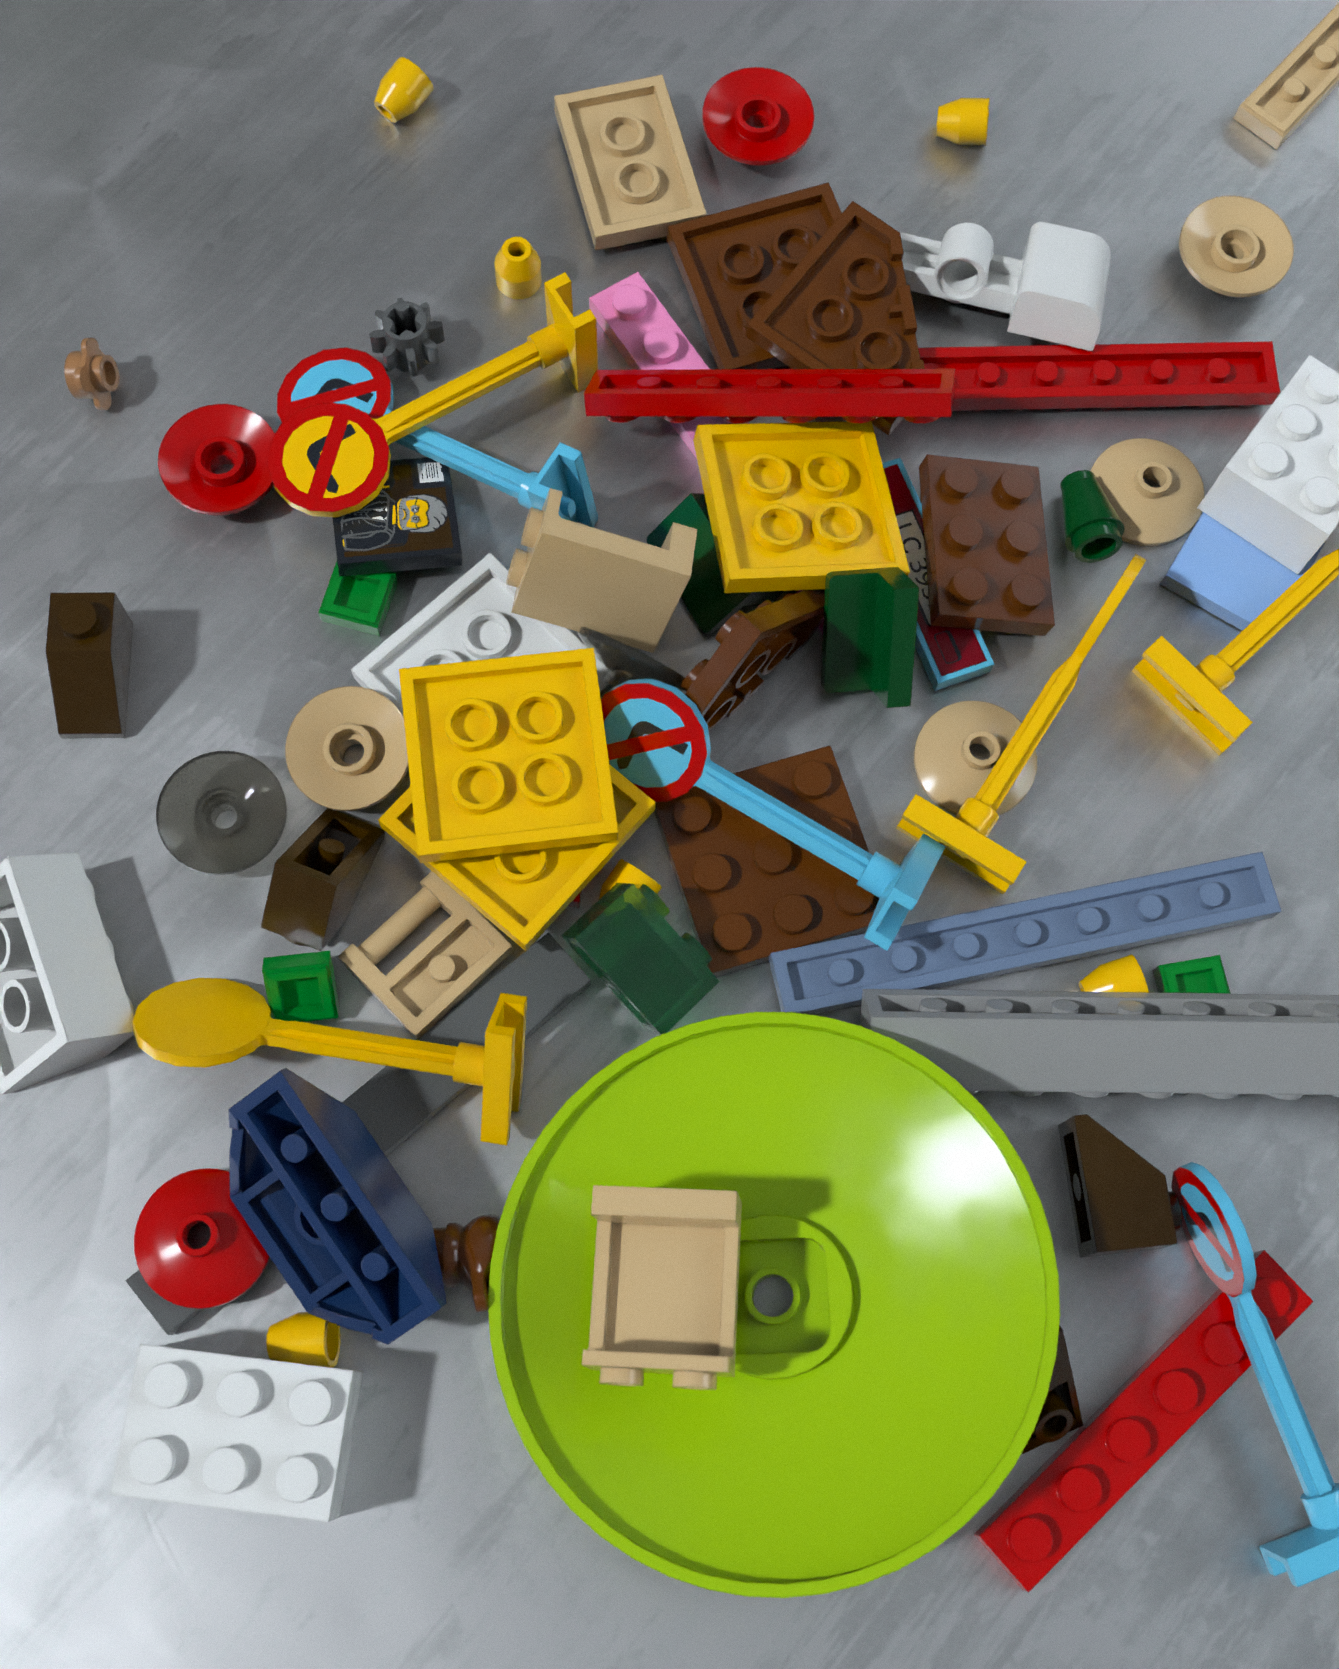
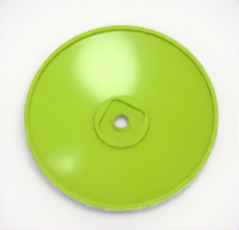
M794 1012L742 1013L719 1016L688 1024L654 1037L628 1051L590 1078L565 1102L546 1125L522 1163L508 1193L497 1227L490 1263L488 1292L490 1341L497 1378L507 1409L526 1450L555 1492L600 1537L632 1559L668 1577L707 1590L745 1597L791 1598L821 1595L863 1585L900 1570L931 1552L965 1526L1000 1487L1017 1463L1032 1435L1048 1394L1058 1345L1060 1323L1059 1275L1053 1239L1044 1209L1024 1163L1006 1134L983 1105L956 1079L928 1058L900 1042L859 1025L829 1017ZM593 1185L738 1192L742 1201L735 1377L717 1376V1390L672 1387L673 1374L644 1373L643 1386L600 1384V1370H590L582 1366L583 1350H588L597 1231V1220L591 1215ZM769 1278L784 1280L793 1291V1301L790 1308L784 1314L776 1317L761 1314L756 1309L753 1300L758 1284Z

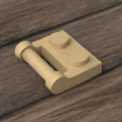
M432 871L419 882L422 889L358 947L352 943L338 956V959L353 976L385 1006L416 1040L426 1034L513 952L512 945L469 902ZM439 907L444 909L450 917L386 976L376 967L386 955Z

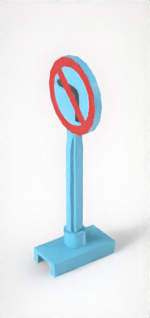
M347 347L326 349L302 359L286 374L277 393V414L283 423L300 409L319 403H339L350 405L366 412L371 418L378 419L392 412L394 407V387L383 364L367 352ZM426 426L395 441L404 447L517 498L518 503L529 510L531 507L542 510L548 491L552 488L562 491L559 516L561 518L576 523L579 521L590 527H594L599 519L582 453L561 442L539 473L532 471L528 474Z
M655 679L628 680L608 690L603 695L601 705L609 764L655 802H668L688 793L693 786H697L859 880L856 885L880 898L864 938L886 951L889 949L909 910H913L946 846L923 834L899 864L877 851L872 855L712 762L710 759L711 743L708 725L696 704L676 687Z
M1190 1162L1180 1166L1173 1172L1171 1184L1172 1191L1176 1194L1181 1208L1182 1230L1207 1276L1230 1299L1236 1328L1304 1491L1300 1498L1311 1523L1259 1546V1549L1270 1574L1277 1576L1287 1571L1292 1585L1300 1587L1339 1570V1483H1334L1268 1321L1253 1299L1251 1290L1255 1287L1257 1273L1254 1253L1245 1227L1233 1202L1218 1180L1204 1166Z

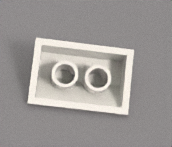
M79 852L7 856L0 863V1089L2 1094L19 1091L102 1059L134 1035V1006L131 999L126 995L114 959V947L110 938L105 933L95 903L94 888L86 876Z

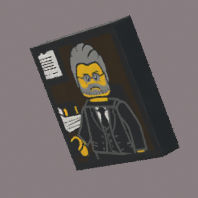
M428 457L390 460L389 477L379 495L359 511L340 517H333L339 577L462 566V552L450 468Z

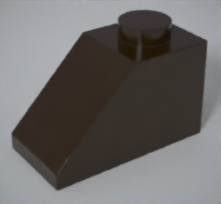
M115 592L50 593L46 658L58 734L62 739L125 738L133 622Z
M327 808L275 862L261 928L284 936L286 940L293 944L309 946L322 951L346 922L383 842L385 830Z
M1088 1114L1072 1116L1059 1124L1058 1129L1080 1258L1157 1250L1178 1244L1176 1232L1180 1231L1182 1225L1181 1208L1176 1194L1173 1191H1168L1165 1174Z

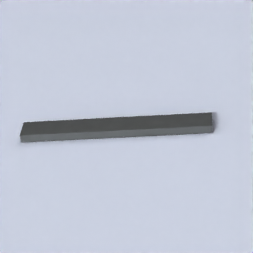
M548 932L419 1038L418 1041L458 1047L460 1042L485 1046V1031L500 993L527 997L526 1040L591 985V980ZM385 1066L342 1103L357 1113L385 1156H387L471 1085L453 1082V1076ZM198 1223L189 1230L187 1239L193 1249L202 1248L209 1242L211 1236L209 1226L206 1223ZM140 1270L126 1280L127 1284L167 1335L175 1334L203 1310L182 1307L165 1300L151 1289L141 1275Z

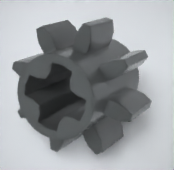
M398 298L397 303L389 306L385 312L376 310L375 317L379 330L369 333L373 353H383L386 371L390 372L397 368L404 372H410L414 377L429 362L433 364L440 362L436 344L445 341L443 324L440 321H431L428 303L425 302L419 306L413 302Z

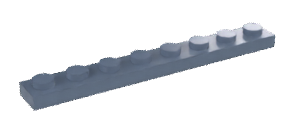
M1257 852L904 925L900 927L887 951L864 938L865 934L773 952L769 956V963L781 1012L813 1015L861 1005L863 989L932 990L1275 917L1282 911L1263 852Z

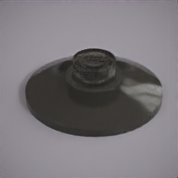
M586 627L580 628L578 635L587 648H594L595 657L609 669L603 680L605 683L616 687L628 680L655 679L674 686L681 692H686L681 687L685 677L678 672L607 635Z
M235 751L209 752L184 763L169 777L163 786L156 808L158 832L167 850L184 866L209 875L234 874L259 863L277 845L284 831L287 818L285 794L274 773L258 759ZM225 811L237 813V820L231 827L225 829L216 827V819L221 813Z

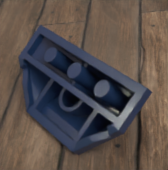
M287 1068L277 1072L228 1109L229 1128H232L229 1151L230 1199L307 1313L350 1330L371 1334L372 1339L389 1345L447 1304L433 1225L353 1109Z

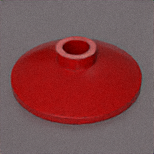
M748 67L726 74L710 88L703 104L702 121L707 137L722 154L740 163L764 166L788 160L802 150L813 130L814 108L806 90L792 77L770 68Z
M213 404L194 409L179 418L169 428L161 442L158 453V469L162 482L169 494L178 503L194 512L221 516L246 510L263 499L274 485L267 466L269 443L275 433L262 417L241 406ZM229 464L234 466L228 472L214 474L215 470L221 465Z
M204 1168L191 1170L165 1182L146 1202L135 1228L134 1252L141 1275L151 1289L159 1296L182 1307L194 1309L213 1308L237 1299L258 1281L270 1259L230 1199V1175L228 1171L221 1169ZM206 1223L211 1231L210 1240L204 1247L193 1249L188 1243V1232L195 1224Z

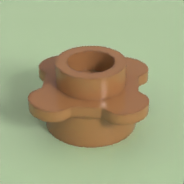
M84 338L81 342V351L70 352L65 360L64 375L66 384L76 399H93L94 405L98 410H108L112 403L110 392L115 391L119 384L118 366L110 355H105L99 349L95 338Z

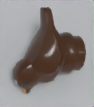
M497 1215L478 1216L465 1226L458 1223H448L446 1227L433 1228L443 1284L447 1288H456L462 1284L472 1292L476 1312H483L488 1309L490 1263L497 1227L501 1216Z

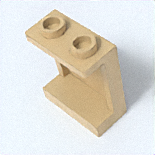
M550 488L542 510L533 507L529 510L520 543L528 547L527 551L516 548L511 560L506 585L516 587L511 613L654 653L691 577L697 529L673 522L660 548L561 518L559 516L562 491Z
M593 1185L591 1215L597 1220L589 1348L588 1350H583L582 1366L590 1370H600V1384L643 1386L644 1373L673 1374L672 1387L717 1390V1376L735 1377L742 1201L737 1191Z

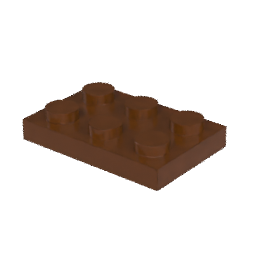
M927 454L919 466L931 626L1046 636L1055 626L1039 467Z

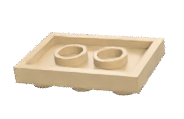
M663 75L554 96V111L595 251L667 236L668 226L707 216Z

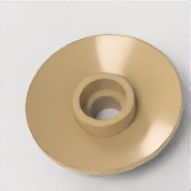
M1221 196L1203 202L1188 215L1179 236L1180 255L1190 274L1208 289L1226 296L1242 298L1268 292L1282 281L1293 260V241L1286 224L1272 209L1246 197Z
M1147 438L1124 440L1107 448L1097 458L1091 468L1096 481L1100 484L1124 524L1125 531L1122 535V541L1145 547L1166 545L1186 535L1201 515L1202 511L1197 508L1205 497L1201 476L1187 456L1167 443ZM1143 478L1154 481L1159 487L1154 488L1147 485Z
M338 687L317 695L301 708L292 721L287 734L285 757L291 778L300 791L309 799L328 809L356 811L378 804L396 790L409 768L403 714L384 695L364 687ZM354 744L362 745L364 747L362 759L357 763H346L344 754L347 748Z
M983 701L957 702L937 711L922 727L914 748V768L923 790L938 806L956 815L966 798H975L1021 725V722L1004 708ZM970 745H983L989 750L990 758L986 760L975 758L970 752ZM1036 749L997 809L998 815L1013 809L1030 790L1037 771Z

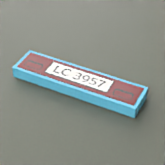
M901 458L882 463L910 570L908 577L919 586L915 648L934 691L990 673L994 662L979 630L931 626L922 504Z

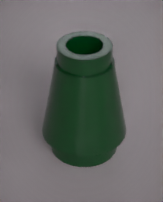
M1079 470L1070 473L1060 483L1066 548L1073 552L1075 557L1081 562L1092 563L1105 560L1117 553L1122 547V535L1125 531L1124 524L1100 484L1096 481L1093 472Z

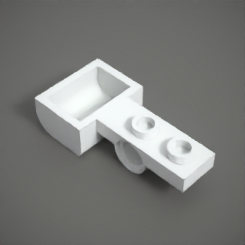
M1037 222L1031 227L1022 259L1019 260L994 254V244L990 233L982 226L974 223L954 225L945 233L942 242L900 232L904 252L902 261L906 284L910 285L911 291L940 297L955 304L966 303L1009 313L1010 319L1007 332L1093 351L1101 328L1111 260L1110 248L1100 236L1056 224Z

